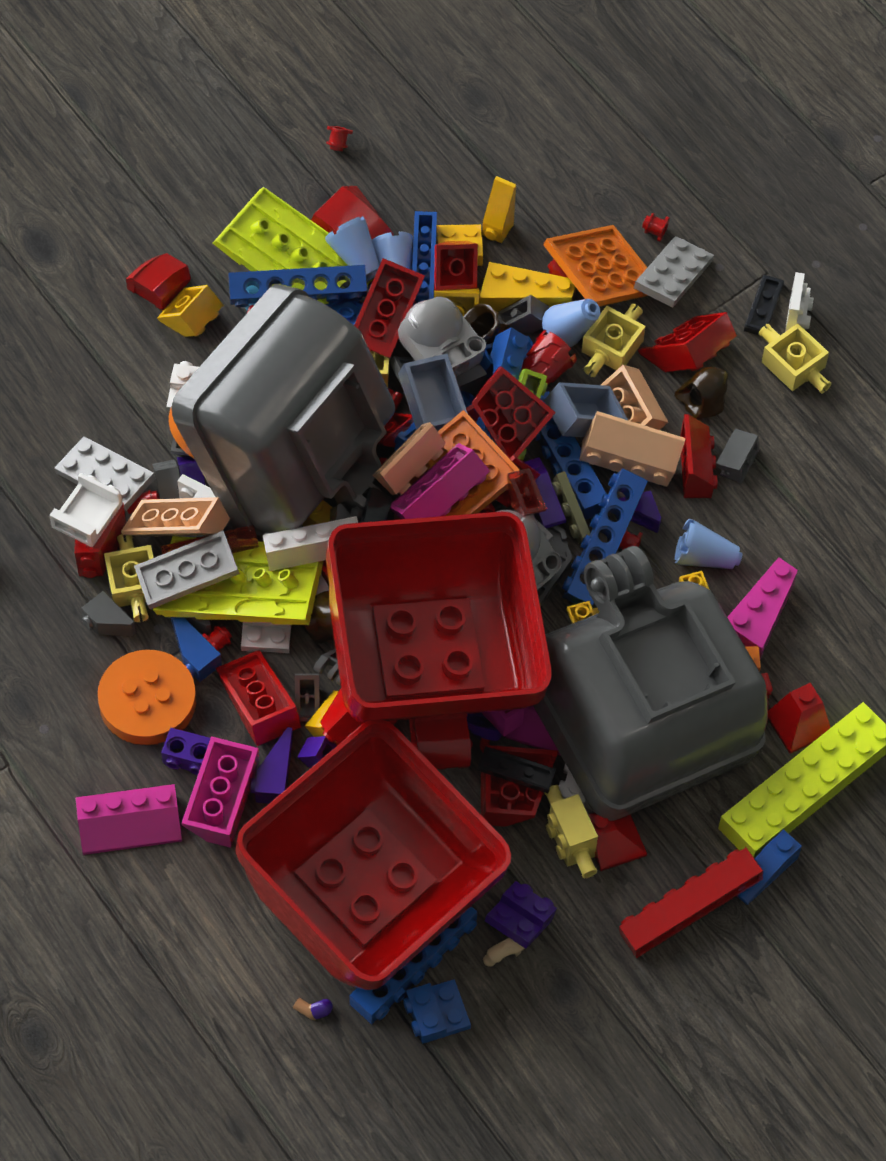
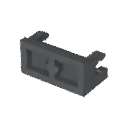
M734 429L716 463L717 468L722 469L721 476L742 484L760 450L758 435Z

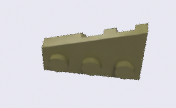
M564 471L556 474L551 482L569 525L570 533L580 544L586 534L590 535V531Z

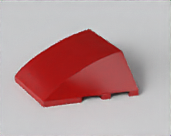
M342 186L314 213L311 221L328 233L333 231L335 235L336 231L339 230L338 227L356 217L361 218L364 216L371 239L390 232L394 236V233L357 186Z

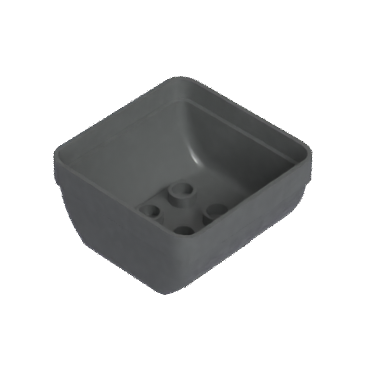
M283 284L271 286L173 398L172 416L214 496L219 497L230 518L229 522L233 527L256 535L296 529L308 519L325 497L332 499L333 496L337 504L341 503L351 517L357 516L358 523H360L368 491L372 487L392 497V502L400 496L399 493L392 495L372 476L382 466L376 454V446L387 433L384 426L392 418L396 409L392 396L361 331L350 321L327 305L310 298L301 289Z
M637 546L628 547L619 553L610 554L604 559L588 563L584 569V580L599 613L545 634L551 664V680L544 698L538 704L533 705L591 809L595 814L613 821L749 763L762 749L766 740L765 729L768 720V697L763 676L711 590L690 581L676 582L656 589L653 584L654 577L651 564L644 552Z

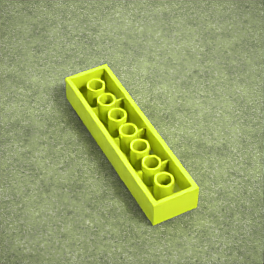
M862 702L724 813L720 818L718 829L737 849L742 850L746 847L753 858H755L783 829L789 834L886 755V724Z

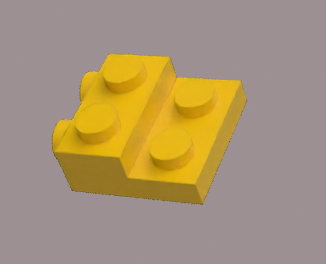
M481 224L437 225V244L446 241H470L477 243V266H482Z

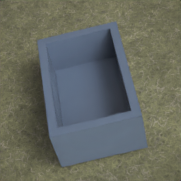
M448 354L403 364L398 375L416 430L422 424L430 422L438 431L463 410L467 413Z
M559 382L544 400L546 405L556 412L552 417L562 436L584 437L597 411L628 420L610 386Z

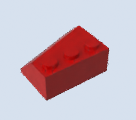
M727 312L694 316L674 328V333L654 340L656 345L653 347L644 346L638 351L640 355L664 372L686 369L696 371L704 366L703 363L714 358L717 355L716 352L728 347L730 341L737 335Z
M501 366L488 379L472 401V405L495 443L508 458L512 455L518 458L556 413Z
M486 745L487 747L548 767H553L558 754L557 750ZM481 772V815L491 826L506 827L535 817L543 792Z

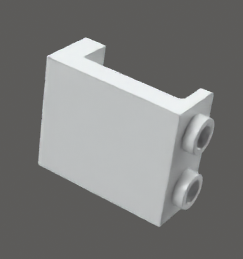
M80 473L78 485L60 510L54 508L49 516L52 528L93 548L123 505L121 492L112 485L107 486L99 482L92 475L87 476Z

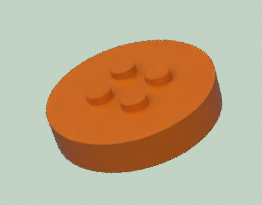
M139 650L120 657L107 668L99 683L98 703L102 719L113 734L127 742L139 745H154L165 742L170 727L183 731L195 712L196 691L190 671L179 659L162 651Z

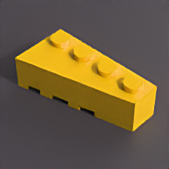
M489 262L479 297V304L490 305L495 311H500L532 295L550 308L557 304L573 302L576 287L567 277Z

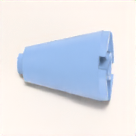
M364 216L361 218L356 217L339 226V230L336 231L335 235L331 231L325 237V240L348 266L365 265L366 280L370 281L374 279L380 265Z
M390 232L372 239L379 265L384 258L412 270L413 236L410 233L399 232L398 236H392Z
M592 299L554 305L546 310L543 315V331L547 330V334L549 332L556 334L569 347H572L581 340L599 318V305Z
M688 519L683 529L687 531L684 532L683 536L679 537L676 546L675 564L733 569L735 565L739 566L742 559V552H739V546L695 520Z

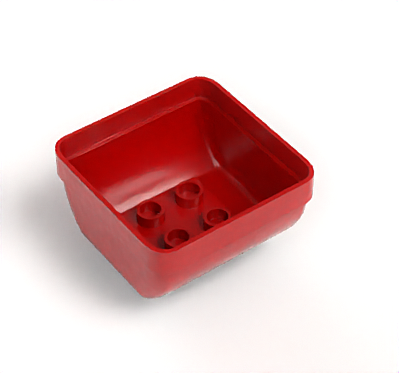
M502 511L350 523L337 526L332 531L326 552L329 578V606L343 702L348 713L360 723L380 719L385 721L409 719L411 743L436 769L441 771L454 767L458 769L469 768L472 741L469 736L467 714L525 709L538 704L544 698L551 680L549 652L524 523L513 513Z
M382 719L369 720L363 723L241 828L238 832L236 844L237 858L244 867L246 875L259 899L332 977L351 987L366 990H375L391 979L498 883L505 875L511 862L510 848L504 838L394 725Z

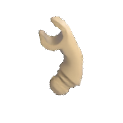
M507 938L488 949L487 954L483 958L484 964L486 966H494L495 963L500 962L506 956L515 954L517 957L525 948L512 939Z

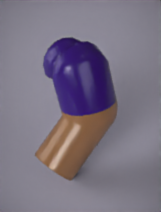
M299 998L295 1002L293 1009L311 1020H317L331 1013L333 1003L329 999H323L309 1004Z

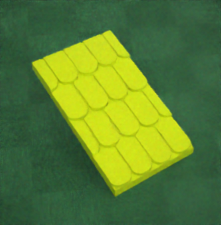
M265 187L259 189L212 243L236 263L242 264L250 271L348 266L326 242L325 237L329 234L326 230ZM340 280L337 282V285L340 287L346 281ZM366 280L367 286L370 284V282H371L372 280H370V281H367V280ZM322 281L314 284L318 290H324L327 287ZM294 283L292 285L294 288L304 289L301 283ZM326 299L317 300L323 304L329 303Z
M172 536L168 552L203 538ZM228 540L240 574L153 608L157 615H163L164 617L271 622L274 625H309L324 560L270 571L264 542Z

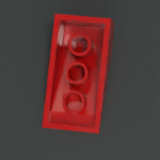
M384 258L380 263L354 326L361 331L370 351L390 359L399 339L398 328L405 319L407 312L414 305L425 275Z
M260 650L215 668L256 746L282 736L287 727L292 728V731L301 728L296 705Z

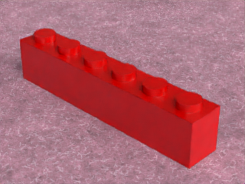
M745 847L742 850L736 849L726 857V860L721 863L711 864L705 870V873L699 877L697 875L692 876L684 883L683 887L678 890L672 889L663 896V899L657 903L651 902L647 904L638 915L626 917L621 922L619 931L636 958L640 957L763 880V870L748 849Z

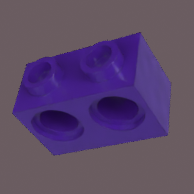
M170 727L161 752L163 764L171 769L181 768L189 770L194 775H198L203 759L195 757L205 755L210 738ZM177 748L183 750L180 753L172 752L174 749Z

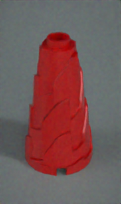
M545 330L536 338V342L526 354L527 356L523 360L521 370L528 369L546 375V383L549 385L567 369H571L577 362L575 353L571 357L569 356L568 352L571 348L565 341L552 332L547 334V330Z

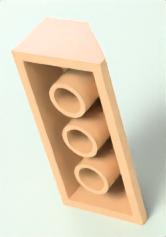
M597 411L583 438L580 461L617 472L624 468L650 482L667 487L675 474L685 438Z
M219 497L141 500L121 532L123 535L142 537L213 535L223 531L230 518Z

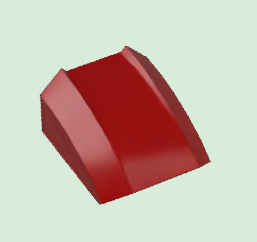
M165 253L151 258L140 265L126 278V284L129 291L138 294L163 311L190 282L191 275L188 265Z

